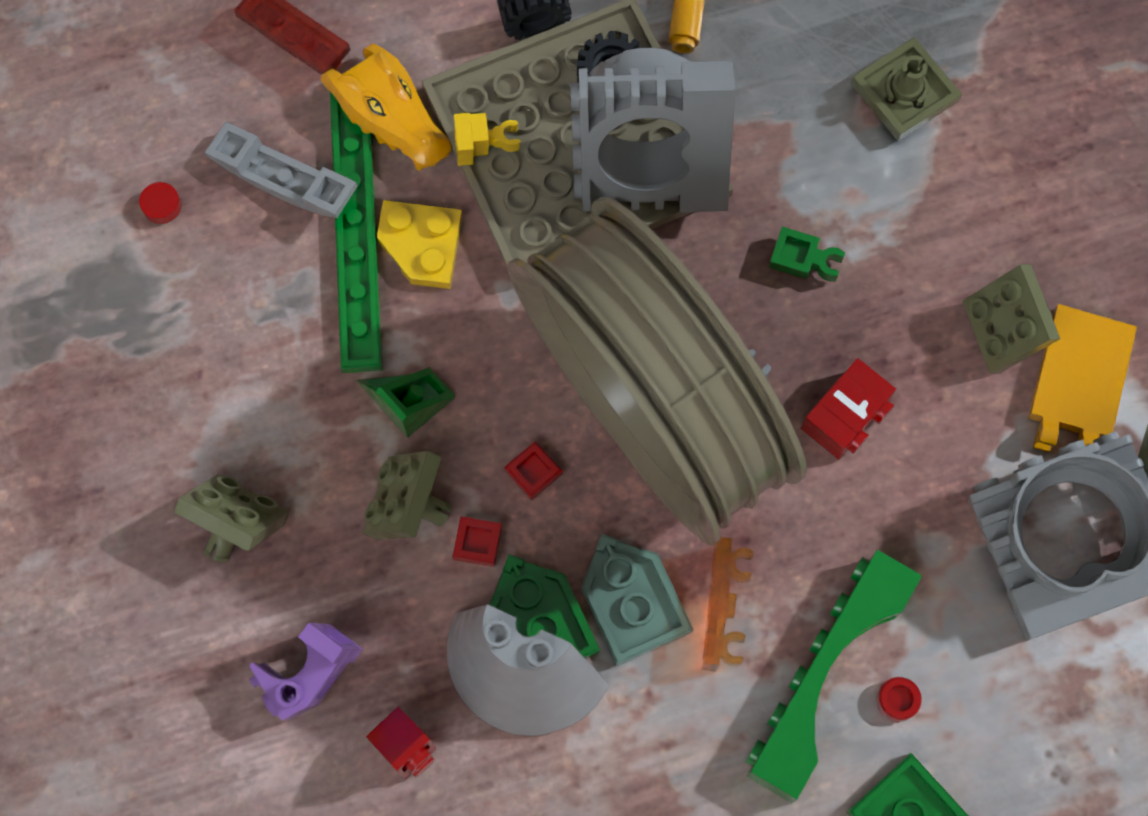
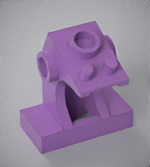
M308 623L298 637L306 643L307 661L303 669L296 676L287 678L265 662L261 664L252 662L249 667L254 676L249 678L253 687L258 685L262 687L265 692L262 695L263 703L274 717L279 716L281 721L294 719L321 703L348 663H354L363 651V648L331 624Z

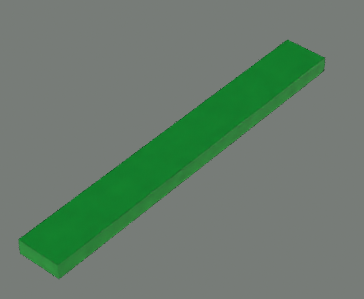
M330 92L333 172L355 181L358 185L339 216L335 218L342 373L383 371L372 133L365 134L358 124L352 123L335 96Z

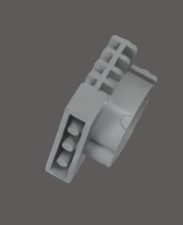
M636 48L623 51V53L600 62L589 74L587 73V68L579 69V83H571L572 111H580V114H572V140L581 141V145H573V170H582V174H574V199L582 198L583 211H591V203L601 197H607L617 202H631V210H639V202L655 201V210L664 209V201H679V212L728 211L735 104L733 61L692 62L669 50ZM641 118L664 119L685 128L684 131L672 137L652 142L627 141L608 134L623 123Z
M1113 432L1092 441L1093 444L1085 446L1083 440L1073 442L1058 449L1059 453L1054 455L1051 460L1044 461L1042 456H1037L1018 464V469L1013 471L1014 475L1008 481L999 483L996 477L973 487L976 493L969 496L968 502L974 510L979 528L984 534L988 544L987 547L990 554L993 555L998 567V573L1006 586L1008 599L1026 641L1148 596V478L1143 469L1142 459L1138 458L1132 445L1134 442L1130 434L1119 438L1117 432ZM1061 483H1081L1104 493L1118 509L1124 525L1123 548L1119 557L1112 563L1089 562L1081 566L1074 577L1065 580L1057 579L1043 572L1029 557L1022 538V521L1030 502L1046 488Z

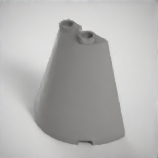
M483 605L455 613L447 639V662L450 676L456 691L466 706L477 717L492 727L515 735H547L581 721L598 705L605 695L609 684L571 643L544 630H540L534 637H524L516 630L515 617L490 605Z

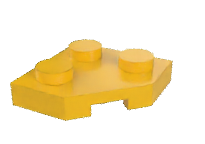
M383 200L377 232L378 243L392 257L411 284L451 289L462 223V210Z

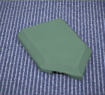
M601 534L581 591L616 666L625 664L693 632L694 629L658 554L643 548H636L620 542L616 538Z

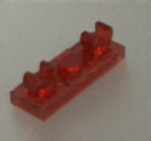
M242 0L234 9L236 17L321 75L330 69L337 70L342 64L341 61L351 51L349 43L286 0Z

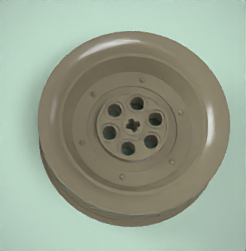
M601 197L591 205V214L583 217L581 222L564 234L558 235L546 247L537 253L531 254L527 259L528 263L519 258H514L508 263L507 267L511 282L525 311L574 389L618 444L645 483L675 517L701 541L714 546L721 540L720 528H727L731 524V515L742 507L754 508L759 502V495L769 487L779 489L785 482L797 484L806 477V461L799 439L777 395L755 359L726 317L690 271L668 246L626 207L613 199Z

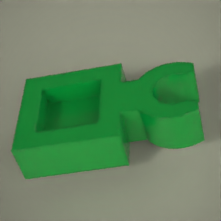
M782 226L769 268L804 279L808 278L811 269L817 271L822 279L835 282L839 271L829 268L826 262L833 260L842 263L845 252L834 247L825 250L818 249L819 237Z

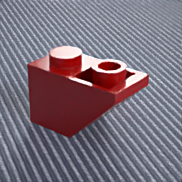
M399 706L366 736L404 779L410 774L417 778L435 760L431 754L437 750L430 738Z

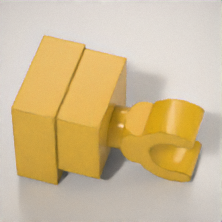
M486 113L454 114L457 165H473L474 156L488 155L489 146L491 145L496 148L501 147L507 152L518 151L520 149V139L511 140L504 136L509 132L514 133L518 131V121L507 120L500 126H495L488 130Z

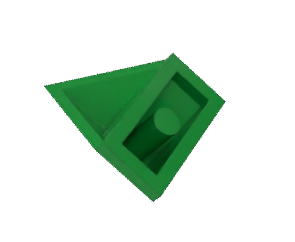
M430 367L412 374L356 380L407 438L447 406L455 397L453 392Z

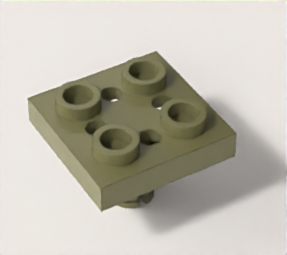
M915 37L854 75L851 81L854 89L897 141H900L959 102L962 93ZM888 97V100H889L890 102H892L893 99H894V100H895V103H894V104H888V103L885 101V99ZM913 102H916V106H920V105H921L922 108H920V109L915 108V107L913 106Z
M1031 264L1018 265L962 300L990 374L1002 373L1060 340L1051 311L1046 304ZM992 324L994 325V326H993L994 333H992V331H991V325H992Z
M429 451L388 456V459L382 464L378 473L379 486L375 498L369 503L365 511L364 519L366 525L363 534L376 540L415 538L422 519L432 522L438 527L443 526L449 515L442 513L441 510L451 512V504L446 500L430 495L442 457Z
M217 474L179 497L174 513L210 531V537L203 550L204 554L209 558L213 550H216L212 560L226 562L230 559L233 545L250 551L284 526L289 511L278 506L277 502L271 497L261 494L257 495L243 488L238 480Z

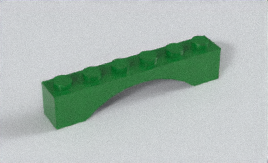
M879 550L875 551L870 560L862 556L850 579L856 582L850 595L848 596L842 592L829 613L836 618L829 632L821 628L809 648V651L814 653L815 656L808 669L800 665L789 683L788 688L792 689L794 693L788 704L784 705L779 702L769 718L767 725L772 727L773 730L767 741L764 743L758 739L745 762L752 767L747 777L791 804L798 799L819 762L815 743V713L820 690L830 667L840 653L854 639L878 625L895 620L902 613L922 577L921 574Z

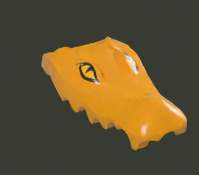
M372 43L365 47L362 51L365 60L345 73L341 74L334 69H330L321 75V82L335 96L350 121L358 124L365 134H375L379 144H387L392 151L400 149L404 155H407L413 161L416 170L421 171L426 167L435 166L440 160L447 158L451 153L452 146L448 137L434 123L422 103L407 70L395 56L379 45Z

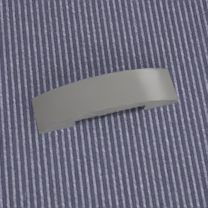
M228 122L224 123L205 151L208 158L251 185L285 202L323 216L337 218L358 187L355 181L325 167H322L319 171L261 143L258 136Z

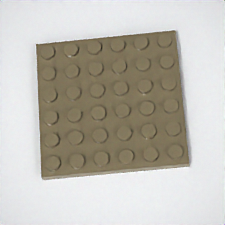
M622 0L421 80L424 92L438 122L451 143L452 152L456 160L454 114L486 113L488 130L495 126H500L507 120L518 121V131L514 133L509 132L504 135L511 140L520 139V149L518 151L507 152L501 147L496 148L491 145L489 146L488 155L474 156L473 165L459 166L506 267L514 258H519L528 263L527 259L531 254L537 253L553 242L558 235L564 234L581 222L583 217L591 214V211H583L582 198L574 199V174H582V170H573V145H581V141L572 140V114H580V111H572L571 83H577V60L580 49L584 50V43L588 39L595 43L596 34L602 33L603 38L608 39V31H615V38L620 39L623 32L628 34V43L635 38L639 42V48L661 49L636 0ZM641 118L623 123L608 134L627 141L652 142L672 137L684 131L685 128L664 119ZM731 184L729 185V197L733 194ZM655 201L639 202V210H631V202H618L635 214L651 230L693 213L679 212V201H664V209L655 210Z

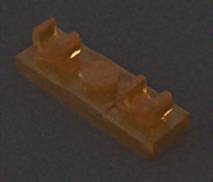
M721 537V540L714 545L701 670L716 672L720 665V658L725 664L733 667L740 666L743 663V657L731 655L727 650V645L731 642L744 643L746 635L733 631L724 636L726 618L734 619L736 608V594L729 593L730 577L736 582L746 583L750 581L752 574L739 571L735 562L739 559L752 560L754 551L748 548H739L731 553L732 538Z

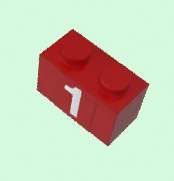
M857 358L806 416L801 430L838 460L847 450L854 454L868 438L869 435L864 430L873 420L880 424L894 408L895 405L890 402V399L895 393L896 388Z

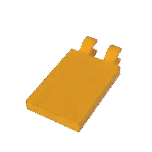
M1061 304L1055 307L1052 319L1060 340L1044 348L1027 417L1039 422L1033 443L1034 449L1049 453L1051 446H1056L1059 428L1078 433V441L1083 440L1085 446L1093 444L1092 441L1113 433L1137 326Z

